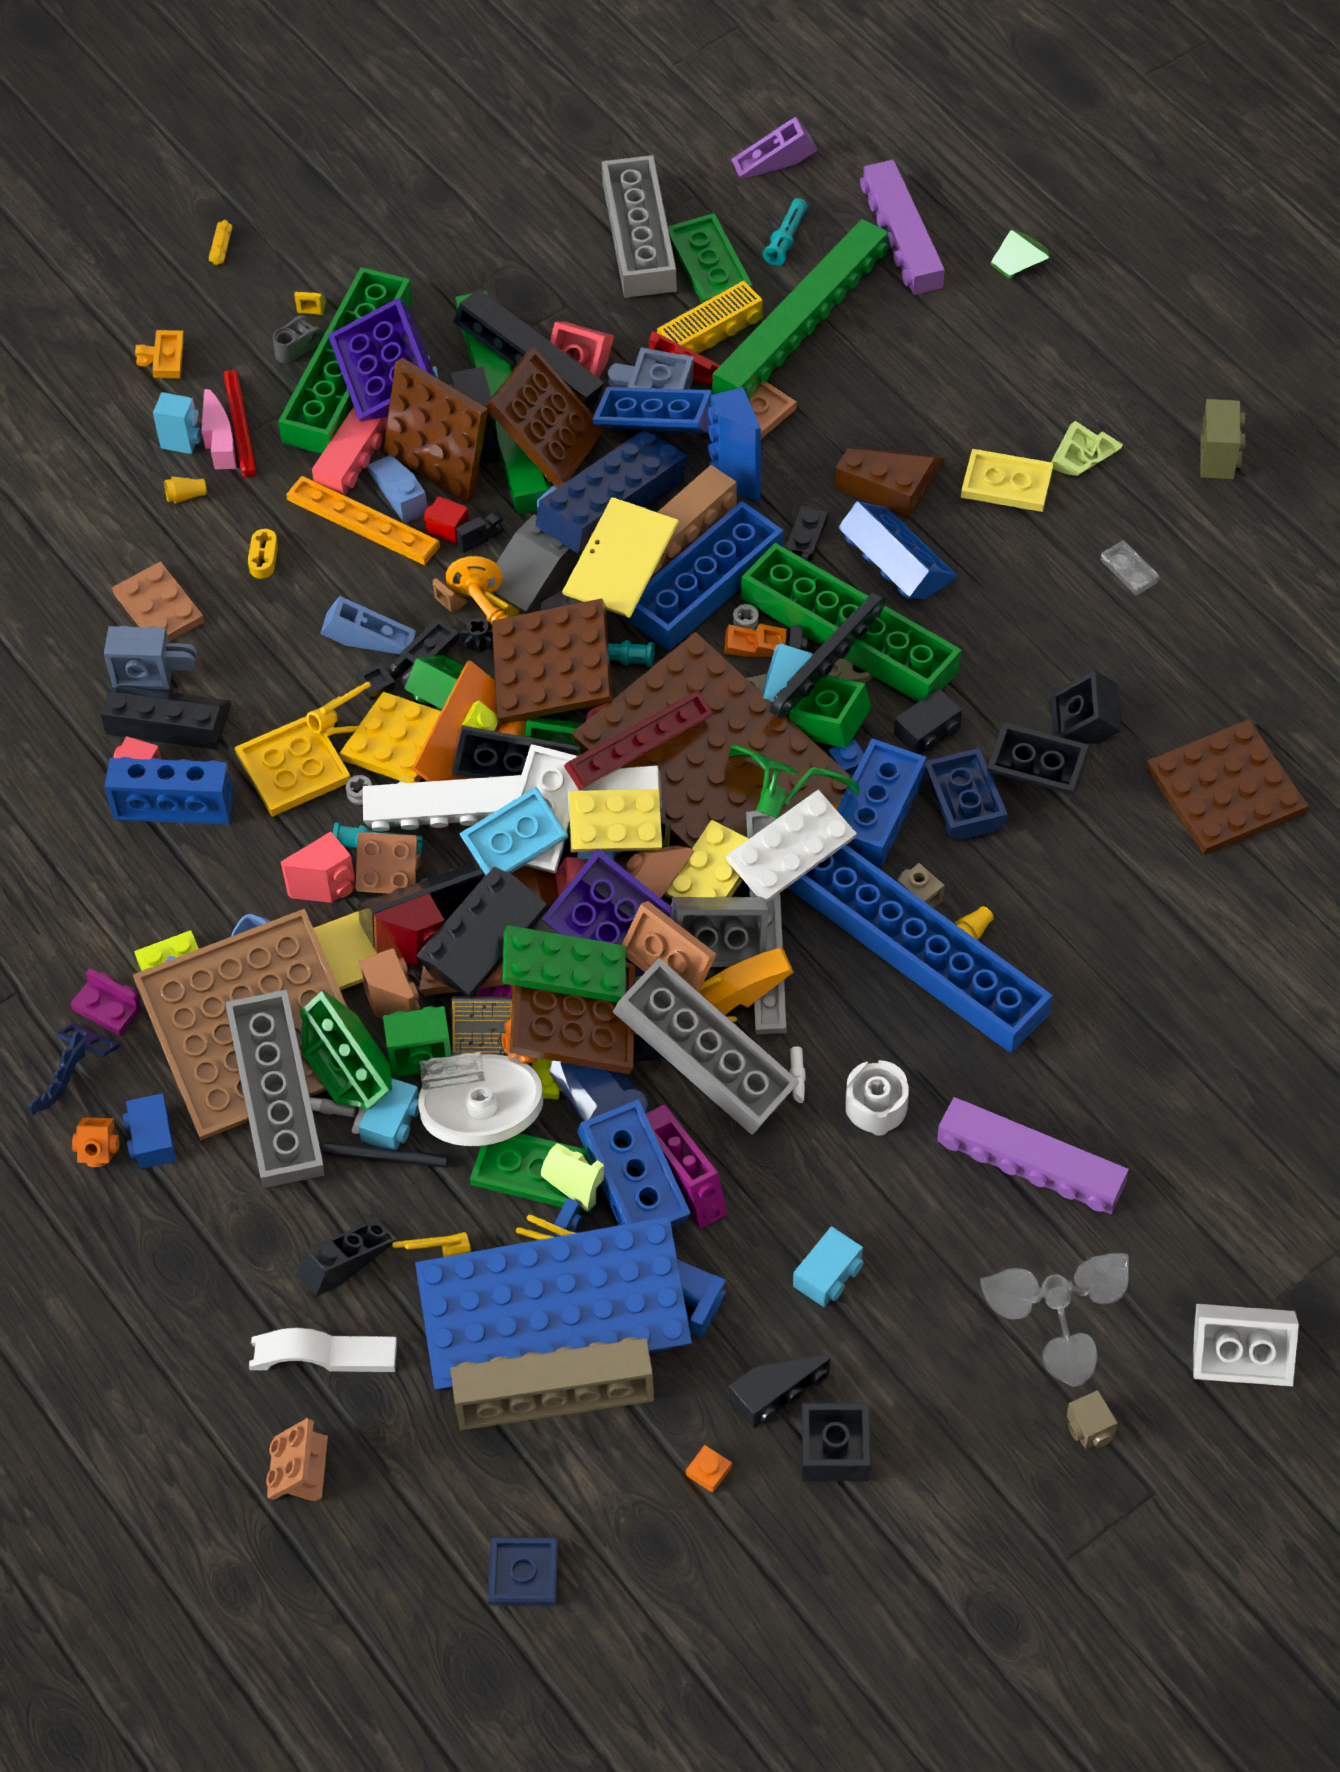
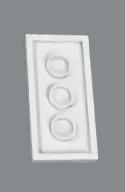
M531 744L514 800L537 786L568 835L570 828L569 791H579V789L564 768V765L578 756ZM566 840L524 866L556 874Z
M818 789L727 854L726 860L756 896L762 897L766 903L855 839L857 833Z

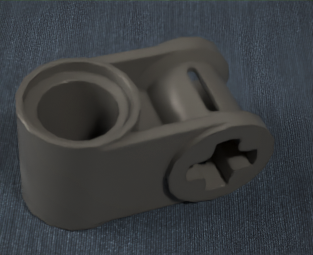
M304 315L295 317L290 323L276 330L273 334L276 360L283 364L295 362L303 354L320 344L324 335L323 330L312 326Z

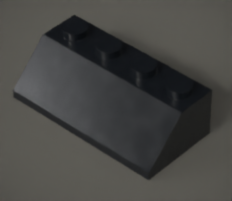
M120 685L108 691L100 715L106 735L127 736L135 739L217 750L231 707V700Z
M462 725L458 731L454 749L452 775L474 779L522 775L531 744L578 756L579 746Z
M466 865L460 868H453L447 873L433 878H425L414 885L398 888L378 898H370L364 903L359 904V922L372 947L375 948L374 914L426 894H430L446 922L482 881L484 873L481 868Z
M494 866L416 956L433 978L472 998L503 962L504 931L507 925L531 929L549 907L515 876Z

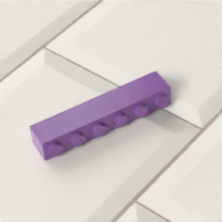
M894 160L864 166V177L860 179L861 189L864 194H868L869 206L871 211H875L877 214L878 226L888 231L887 244H889V248L893 249L896 266L902 269L904 284L906 286L909 285L913 295L943 288L945 269Z
M953 1097L938 1127L937 1142L942 1143L945 1148L966 1153L978 1162L990 1163L999 1167L1006 1174H1016L1026 1178L1035 1186L1047 1187L1057 1191L1066 1199L1081 1201L1098 1212L1104 1211L1112 1214L1126 1184L1129 1169L956 1097Z

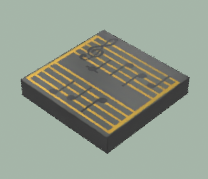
M452 997V1059L485 1054L508 1056V1052H504L502 1035L505 1034L504 1023L511 1019L512 997Z

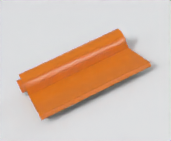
M470 660L465 664L412 767V770L427 782L474 779L452 775L453 755L458 731L472 703L476 701L482 702L497 715L495 680ZM529 719L500 724L498 721L494 731L525 737L526 721Z

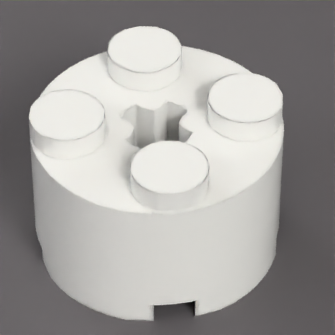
M879 1060V1063L868 1064V1062H865L855 1067L847 1079L846 1114L857 1127L880 1136L897 1127L904 1120L908 1110L909 1086L905 1073L895 1064Z

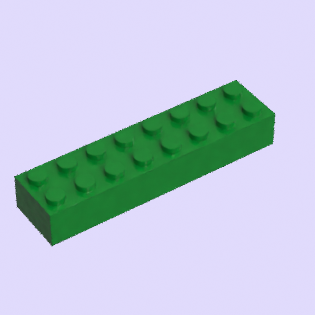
M363 267L359 269L278 421L283 444L318 453L324 452L354 407L328 335L397 298H400L409 309L413 302L410 279Z
M774 543L741 579L742 600L790 628L791 625H801L802 635L821 646L858 607L864 605V601L867 602L866 598L869 597L777 543ZM884 606L883 611L869 627L864 638L855 641L844 659L919 702L938 688L943 690L959 672L962 650Z

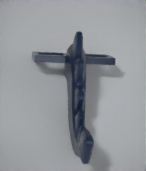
M74 1023L57 1032L56 1037L70 1042L67 1050L62 1052V1061L54 1073L55 1081L50 1083L48 1093L44 1092L42 1097L38 1096L28 1103L31 1115L34 1116L37 1111L48 1109L59 1099L70 1081L76 1064L85 1057V1050L105 1057L119 1048L120 1043ZM69 1031H75L73 1037L66 1033H68ZM96 1042H101L110 1047L107 1049H100L98 1047L93 1046V1044Z

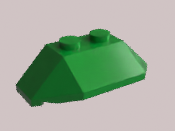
M321 991L300 1010L302 1019V1054L335 1103L371 1109L392 1090L390 1063L354 1012L326 991Z

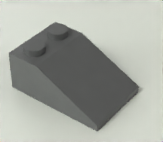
M534 514L516 531L496 564L502 571V583L492 593L524 614L529 613L579 561L578 553L536 527L537 516ZM494 576L488 579V588L494 585Z

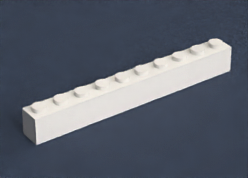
M658 766L620 768L581 790L659 789L660 808H662L661 778ZM521 775L363 786V821L369 829L372 828L373 831L377 832L388 831L390 827L399 826L402 829L413 830L419 828V825L428 824L431 827L442 828L447 827L448 823L460 822L461 825L471 826L514 800Z

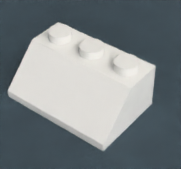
M1196 1304L1194 1379L1293 1386L1299 1326L1295 1311Z

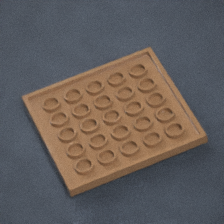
M305 908L133 974L134 981L200 1141L249 1122L225 1002L287 990L309 1097L327 1091L302 1054V1019L300 1010L321 991H326L347 1007Z

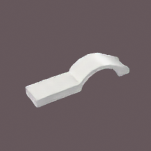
M291 1328L254 1336L251 1341L252 1346H255L254 1360L249 1361L250 1370H268L270 1366L285 1361L311 1362L325 1367L328 1371L395 1372L396 1337L330 1336L327 1333L313 1329Z

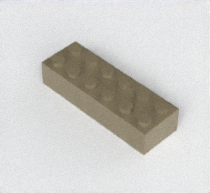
M629 1337L617 1343L606 1344L604 1342H596L584 1348L563 1347L550 1353L529 1352L523 1355V1357L510 1359L507 1357H496L490 1362L477 1364L475 1362H463L457 1367H450L460 1431L654 1401L653 1375L647 1338Z

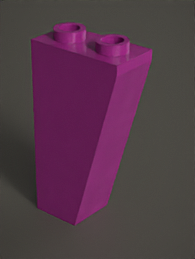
M665 1104L646 1113L688 1206L690 1215L697 1226L701 1229L726 1216L727 1210L716 1169Z

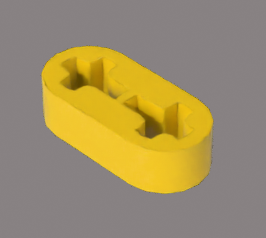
M260 529L251 538L248 565L251 575L255 578H267L273 574L275 569L278 543L276 534L270 529ZM267 541L265 548H261V544ZM261 559H264L265 563H263L262 567H257L260 565Z

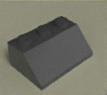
M672 897L671 919L717 954L711 967H731L743 960L766 952L769 909L762 897Z

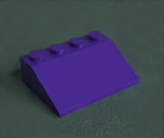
M400 298L328 335L361 422L388 416L396 361L404 358L436 377L413 315Z
M597 849L541 920L558 934L622 945L642 903L649 901L669 918H671L672 907L601 850ZM626 958V962L633 963L628 958ZM635 965V977H641L645 972Z

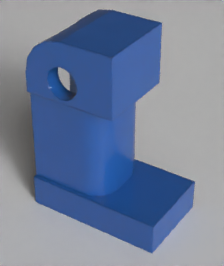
M677 1259L685 1305L695 1308L690 1319V1333L703 1338L726 1294V1291L722 1289L726 1280Z

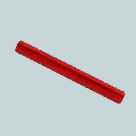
M234 369L231 371L227 370L223 375L242 476L247 478L255 476L257 473L238 372Z

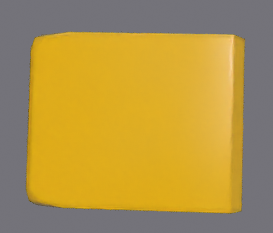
M295 292L297 313L324 314L326 298L321 293Z
M489 592L484 594L494 608L498 607L508 617L519 614L520 611L499 597Z

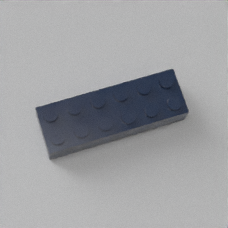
M644 429L539 500L536 527L579 554L585 549L612 497L645 508L683 481L687 455Z

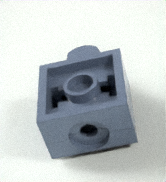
M641 348L635 366L615 363L609 368V387L690 390L694 380V357Z
M108 626L104 657L113 688L123 685L145 689L169 690L173 670L192 671L195 668L197 649L192 644L169 643L166 628L154 626Z

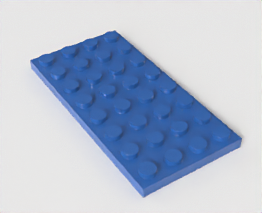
M670 1217L415 1262L435 1391L453 1388L450 1367H457L463 1362H475L477 1364L490 1362L496 1357H507L509 1359L523 1357V1355L529 1352L544 1354L555 1352L563 1347L584 1348L596 1342L611 1344L621 1342L629 1337L647 1338L649 1353L692 1345Z

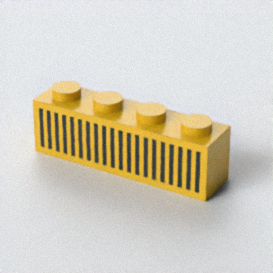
M742 281L657 328V333L699 354L763 318V300Z

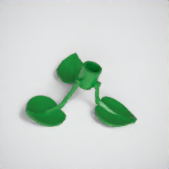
M731 745L728 757H751L765 770L763 789L756 811L777 819L783 805H789L793 796L813 775L825 776L850 787L857 796L860 793L858 784L850 777L836 771L813 767L807 771L786 796L784 795L786 789L776 785L779 773L783 771L793 776H798V772L795 769L740 745ZM773 768L774 774L771 783H769L770 770Z

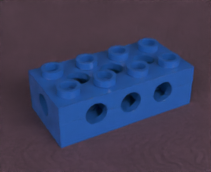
M872 738L852 777L860 788L859 796L850 787H847L837 811L857 833L855 839L846 845L873 865L882 867L925 778L927 757Z
M130 757L109 759L104 788L114 820L230 825L234 792L226 762L215 760L202 762L187 759L178 761L161 760L158 758L133 759Z
M639 1099L581 1122L577 1133L591 1164L596 1161L604 1164V1180L600 1184L619 1225L670 1217L672 1228L686 1223L691 1213ZM622 1140L628 1147L619 1148L614 1144V1141ZM634 1168L639 1171L641 1176L632 1177L626 1169ZM643 1196L648 1197L653 1201L654 1205L646 1206L641 1203L639 1198Z

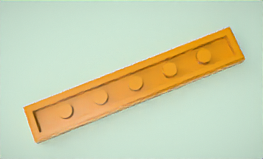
M301 476L286 494L288 501L420 564L426 565L440 547L439 540L304 476Z

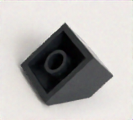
M1096 670L1051 694L1054 736L1084 744L1101 743L1121 732L1118 686Z

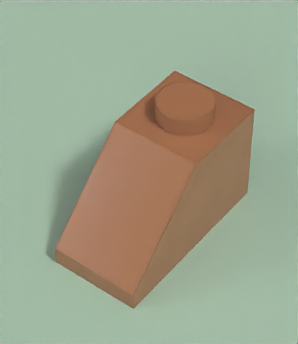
M678 845L664 847L661 850L639 851L638 854L633 855L627 862L626 871L661 898L694 851L691 848Z

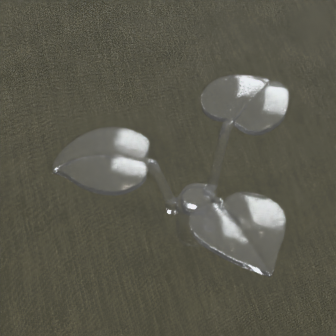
M1110 1253L1084 1261L1078 1266L1074 1274V1282L1078 1287L1072 1285L1071 1281H1067L1061 1275H1051L1044 1280L1042 1287L1039 1288L1034 1275L1028 1270L1021 1268L1006 1269L994 1275L982 1277L980 1284L989 1306L1006 1319L1018 1320L1027 1317L1031 1312L1032 1302L1038 1303L1043 1296L1049 1307L1058 1309L1064 1338H1055L1048 1342L1043 1351V1363L1048 1373L1054 1378L1075 1387L1082 1385L1091 1377L1097 1364L1098 1355L1096 1345L1088 1334L1078 1333L1070 1337L1064 1307L1069 1304L1071 1299L1070 1291L1080 1296L1088 1294L1090 1299L1097 1304L1104 1305L1118 1301L1127 1290L1129 1257L1123 1253Z

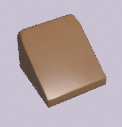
M437 578L433 580L435 599L451 613L454 614L467 604L468 601L449 588L445 582Z

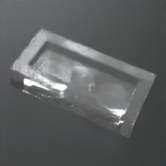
M1124 540L1101 553L1100 560L1136 596L1158 583L1159 575Z
M481 1052L420 1061L423 1090L485 1081Z

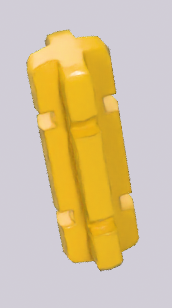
M227 220L217 223L209 255V261L213 262L215 266L223 264L232 232V225Z

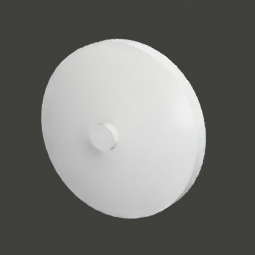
M485 1054L465 1057L437 1070L421 1088L418 1107L423 1125L435 1137L456 1145L482 1146L507 1140L529 1127L538 1117L544 1098L541 1080L535 1070L528 1064H519L518 1059L509 1060V1057L504 1055Z

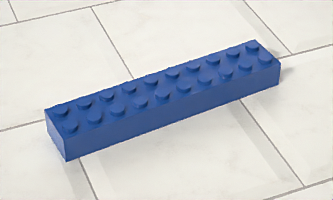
M847 845L787 887L1011 1054L1050 1015L1052 994Z

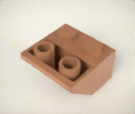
M394 948L359 960L364 991L375 1016L383 1019V1015H390L396 1011L410 1012L421 1010L417 1001L419 995L414 982H409L407 977L409 972L404 958L398 959Z

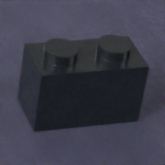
M938 688L895 718L894 735L911 752L920 755L925 751L932 750L940 740L946 736L954 735L959 730L962 709Z

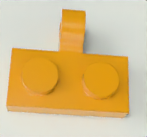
M156 330L155 346L136 345L135 356H137V365L148 366L153 362V378H180L184 344L183 331Z

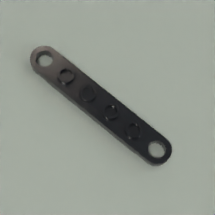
M872 593L866 598L867 602L864 601V605L858 607L787 682V687L781 689L776 694L777 698L774 697L775 701H771L772 705L769 706L770 713L782 719L803 697H808L812 693L815 684L821 678H826L830 674L833 665L839 659H844L855 641L863 639L867 634L869 627L884 609L886 601L883 597Z

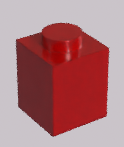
M438 496L433 505L427 507L424 514L427 533L457 544L456 528L469 521L468 507Z

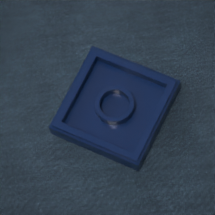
M491 1537L488 1605L556 1606L558 1537Z

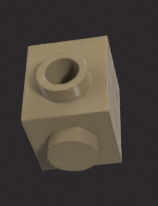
M920 863L911 870L906 869L897 880L899 884L932 908L943 902L945 885Z
M1098 1390L1069 1403L1066 1417L1069 1420L1068 1427L1070 1433L1076 1441H1081L1085 1450L1096 1446V1448L1103 1447L1113 1440L1117 1422Z

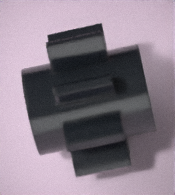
M480 617L466 621V630L460 631L461 640L465 641L466 649H472L478 653L488 648L492 649L493 629L491 622Z

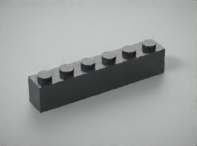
M478 289L460 302L453 322L515 368L526 352L534 347L587 408L597 402L604 385L602 380L483 291Z

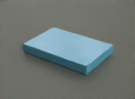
M537 786L460 833L485 875L494 866L511 874L569 838Z

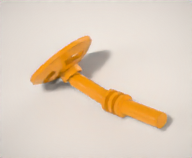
M469 556L456 560L448 567L446 582L449 588L461 596L473 598L487 616L486 620L492 624V620L508 617L498 607L494 608L484 595L486 592L494 593L502 583V571L495 562L484 557ZM476 566V567L485 568L486 570L484 571V570L478 569V568H470V569H468V567ZM457 572L462 575L460 584H454L453 582L454 575ZM494 576L495 583L491 588H488V579Z

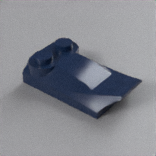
M980 748L926 761V773L944 817L946 832L954 839H967L995 832L1008 819L1007 811L991 773L987 772L988 766Z
M552 1061L549 1074L582 1122L638 1099L645 1114L651 1111L647 1105L645 1095L634 1087L625 1073Z

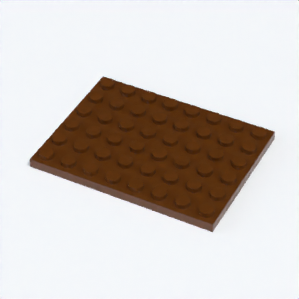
M697 632L687 638L615 697L613 702L604 706L571 734V739L584 752H587L698 690L714 715L622 767L658 766L661 778L662 799L660 817L671 820L670 834L683 847L691 849L711 820L747 837L746 812L756 811L763 789L765 770L751 757H728L731 745L750 748L795 769L798 772V776H793L783 771L779 773L776 785L786 789L784 794L786 796L807 771L813 767L836 771L852 779L847 772L787 716L779 719L770 713L769 706L772 705L771 701L763 699L764 695ZM773 768L770 770L769 783H771L774 774ZM813 775L793 796L790 804L783 805L779 817L818 789L831 804L835 802L840 803L848 786L825 776ZM744 880L733 895L735 897L748 887Z

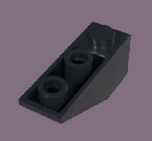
M376 1218L306 1249L296 1276L317 1297L342 1285L388 1249L397 1239Z
M826 1354L754 1367L729 1385V1400L753 1428L761 1422L767 1423L777 1415L781 1407L787 1403H795L802 1397L804 1390L812 1384L815 1386L821 1384L828 1377L830 1357Z

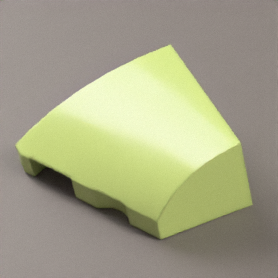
M1074 421L1066 432L1051 463H1054L1053 469L1058 472L1078 476L1119 451L1123 444L1103 431L1096 435Z
M556 1143L543 1163L541 1176L570 1199L579 1202V1206L588 1212L596 1204V1187L604 1180V1164L596 1161L591 1166L585 1160L583 1154L570 1151L567 1147Z

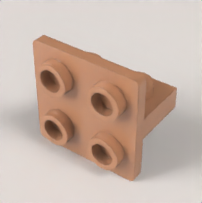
M358 833L356 891L389 894L398 888H405L416 884V870L421 866V854L417 853L416 835Z
M306 1418L273 1438L269 1450L271 1455L270 1471L266 1478L268 1486L267 1498L275 1500L286 1493L314 1502L322 1498L328 1436L313 1432V1420Z

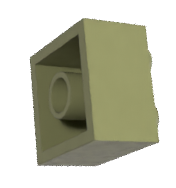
M1206 399L1200 435L1201 478L1234 479L1236 468H1241L1242 452L1239 450H1244L1245 434L1240 429H1244L1245 412H1240V401Z

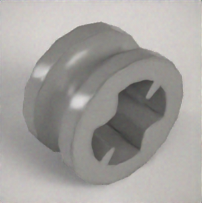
M748 604L738 606L733 613L734 626L755 630L759 624L758 610Z
M356 775L346 782L347 797L351 803L356 805L363 804V790H360L359 793H355L354 790H359L363 786H372L368 777Z

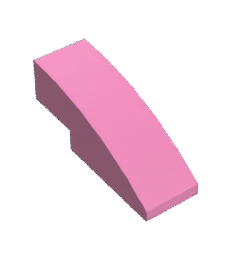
M204 389L201 431L205 449H211L214 469H236V452L226 412L210 389Z

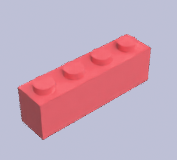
M353 407L312 468L314 481L345 496L348 490L355 486L362 469L368 466L370 457L375 449L378 450L380 448L383 437L386 434L388 416L361 422L355 407Z

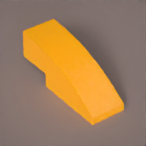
M777 948L743 960L710 978L720 977L721 981L719 983L702 989L698 993L723 1015H726L739 1004L748 1008L791 975L793 970L784 950Z

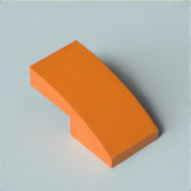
M759 624L756 630L728 625L725 631L724 654L743 657H773L776 645L780 643L786 645V629Z

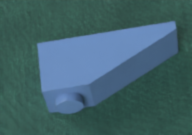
M390 455L368 464L367 470L403 524L425 514L427 509L426 493L412 472Z
M339 596L327 611L320 634L345 646L400 654L414 640L416 630Z

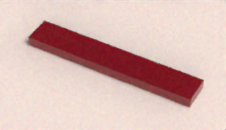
M697 690L570 760L564 765V768L579 791L704 722L714 714Z

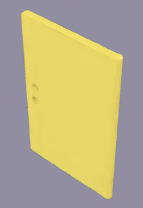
M612 497L562 591L563 595L583 602L603 598L606 610L630 618L679 520Z
M359 911L313 928L339 989L343 990L363 982L359 960L377 953L359 922Z

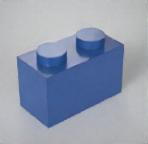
M163 1093L126 1101L128 1113L122 1114L126 1132L131 1131L132 1140L127 1141L130 1159L136 1158L139 1169L176 1162L169 1114Z

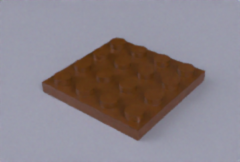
M534 347L526 352L484 406L488 408L491 416L498 421L509 436L527 454L528 458L538 466L556 488L571 478L604 432V429L593 424L592 419L594 415Z
M401 358L395 362L383 452L393 456L399 462L467 503L474 499L488 408L406 359Z
M603 598L492 620L497 719L500 724L613 702L606 605Z
M1249 719L1147 760L1146 768L1204 855L1298 817L1308 811L1309 805Z
M626 962L625 994L635 984L634 963ZM512 985L509 1053L630 1074L633 1069L634 1030L613 1013L617 1005L615 1002Z

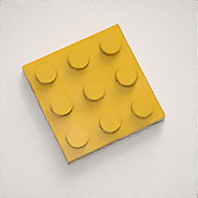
M383 692L341 750V760L405 783H418L422 777L413 771L412 767L441 711Z
M307 716L235 747L236 755L272 817L346 785V782L351 778L329 738L325 737L323 732L316 734L310 730L306 720Z

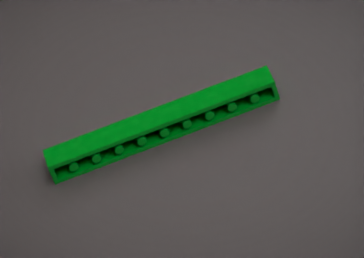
M861 219L713 373L712 393L718 394L743 387L748 399H750L760 383H765L769 379L771 372L777 366L780 367L784 363L792 350L795 351L807 335L812 334L816 325L822 319L824 320L828 317L830 310L836 304H840L843 301L845 294L851 288L854 289L857 286L861 277L872 270L879 258L885 257L889 249V244H887L888 231Z
M471 294L455 297L457 310L460 302ZM461 328L473 368H484L492 397L514 367ZM496 420L499 457L516 513L522 514L538 510L537 500L551 488L550 481L548 479L544 480L543 475L545 474L528 458L522 448Z

